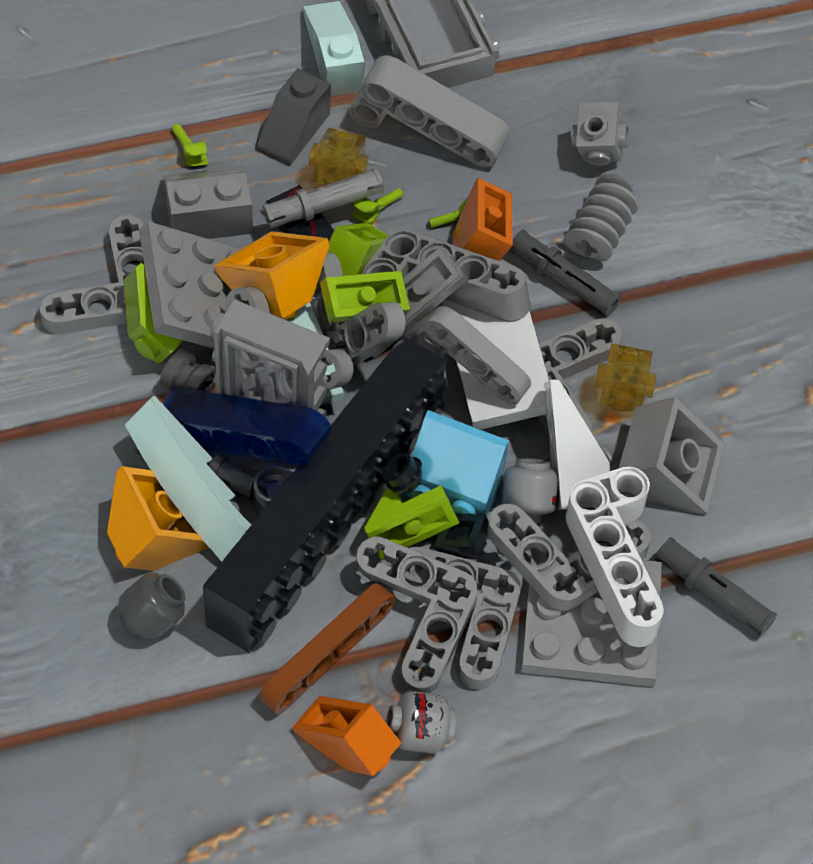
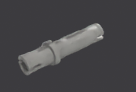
M373 168L370 171L316 189L305 191L303 188L295 191L294 196L262 205L263 212L267 213L264 214L270 230L300 219L309 221L314 219L315 214L368 196L383 193L384 186L379 185L383 181L377 168Z

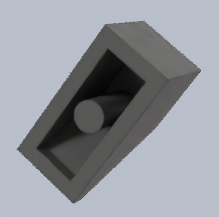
M297 68L275 97L258 140L257 150L291 166L330 115L331 84Z

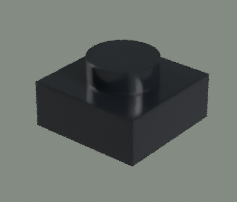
M456 514L459 524L439 533L434 546L435 550L461 558H480L488 535V518L486 514Z

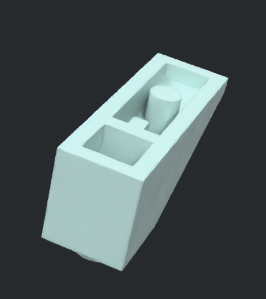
M340 1L303 6V14L320 78L331 84V97L358 93L364 82V58L357 33Z

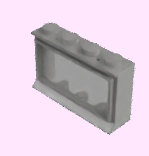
M366 0L369 14H379L380 16L379 32L383 43L389 41L393 43V57L447 88L494 76L495 60L499 58L498 43L494 36L489 37L485 29L484 16L480 9H475L471 0Z
M234 299L225 314L220 312L217 315L210 333L211 337L214 338L215 347L212 354V361L216 365L213 384L217 385V396L214 406L218 408L219 426L223 427L225 423H228V427L293 454L300 453L304 459L328 429V426L323 425L327 411L319 408L325 398L327 388L319 384L327 370V364L321 362L320 359L330 343V338Z

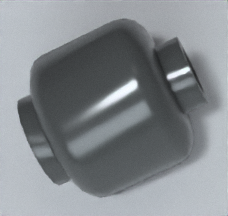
M144 574L125 590L119 598L122 625L128 632L147 639L160 637L183 617L185 611L184 590L173 577L167 574Z

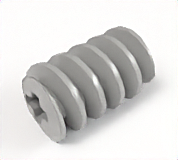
M604 174L596 180L595 186L589 192V197L584 201L582 209L577 213L575 220L569 227V231L564 235L563 242L570 251L578 256L597 261H607L611 258L613 249L618 246L620 237L624 235L626 226L631 223L632 216L639 207V202L633 194L631 185L617 174Z

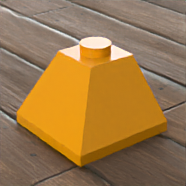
M271 231L214 265L217 275L231 290L244 287L260 289L265 294L270 314L287 320L294 317L299 308L312 301L330 245L328 238Z
M121 466L116 471L107 534L115 548V555L124 568L155 571L209 549L207 544L194 531L166 494L151 470Z

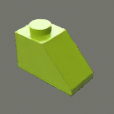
M369 223L336 226L329 241L328 252L335 253L338 257L343 276L363 274L364 267L389 234Z
M141 262L123 280L128 337L135 342V347L141 355L147 359L154 360L159 365L183 340L154 332L145 267Z

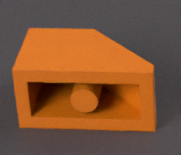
M477 178L453 233V245L501 261L513 246L512 193Z
M319 696L292 727L299 737L345 770L369 776H375L377 772L384 769L390 762L391 755L401 744V741L372 704Z

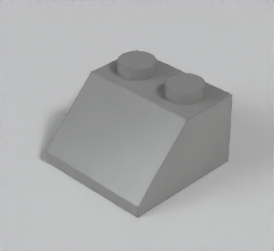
M242 166L163 175L171 228L206 239L253 234L252 201L247 174Z
M676 397L635 407L619 468L630 466L638 468L646 474L650 483L646 501L699 515L707 514L725 443Z

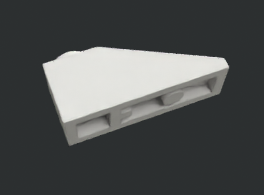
M550 380L544 383L551 468L558 475L559 497L558 507L555 510L558 511L567 510L571 489L577 482L609 472L610 465L560 380ZM579 505L582 508H593L590 505Z

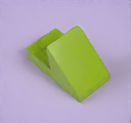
M401 271L326 277L320 282L329 323L347 321L375 303L396 302L401 306L404 314L410 311Z
M442 485L406 502H403L399 494L386 488L364 528L369 538L382 537L409 547L459 524V521ZM378 550L377 554L380 559H383L384 551Z

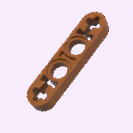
M375 583L367 588L265 683L259 693L258 698L275 714L284 712L389 614L396 602V597L380 583Z

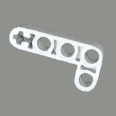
M629 466L577 482L570 492L565 519L619 636L630 646L644 647L651 644L657 637L664 608L624 525L638 519L642 515L650 487L646 474L638 468ZM620 492H628L635 497H626L620 494ZM579 505H590L595 510H586ZM597 541L609 542L612 544V547L601 546ZM614 578H624L631 584H619Z

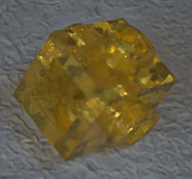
M328 128L320 143H314L311 148L309 166L314 167L312 182L325 186L366 172L369 158L368 155L364 154L367 136Z
M611 343L607 364L599 363L594 387L602 388L599 405L609 406L614 410L622 412L635 411V407L642 405L644 397L652 398L657 375L656 373L649 372L653 351Z

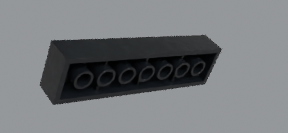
M402 335L204 583L203 593L207 628L248 653L252 651L259 641L264 643L269 639L276 627V618L284 608L290 610L295 605L301 595L303 583L309 576L314 578L319 574L326 562L327 552L334 544L337 546L342 544L351 529V521L358 513L363 515L369 509L375 497V490L381 482L386 484L382 477V471L386 463L399 453L407 452L410 454L414 450L428 410L441 415L445 406V402L442 401V393L447 384V379L444 378L446 361L444 358Z

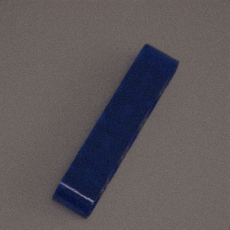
M173 388L162 402L167 410L204 450L298 466L309 464L332 429L330 422L325 416L305 406L184 388Z

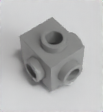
M579 103L578 125H572L571 143L573 148H577L583 162H588L595 166H605L610 162L622 161L623 147L629 146L630 133L629 125L625 123V117L619 103Z

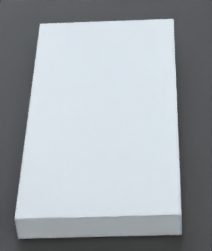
M444 300L442 302L443 306L455 310L517 364L531 380V387L520 402L511 404L497 397L457 362L473 427L482 430L547 414L544 383L548 382L549 379L530 311L519 320L507 321Z

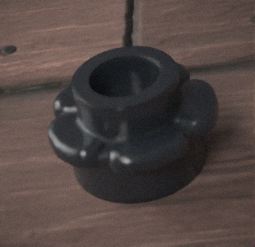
M399 453L393 456L386 463L382 471V477L386 481L387 488L396 494L413 491L422 480V462L419 458L411 457L408 453Z

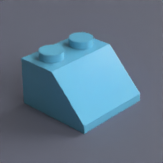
M428 410L412 457H417L422 462V480L417 488L405 493V495L414 498L442 485L455 514H486L488 517L503 484L509 440Z

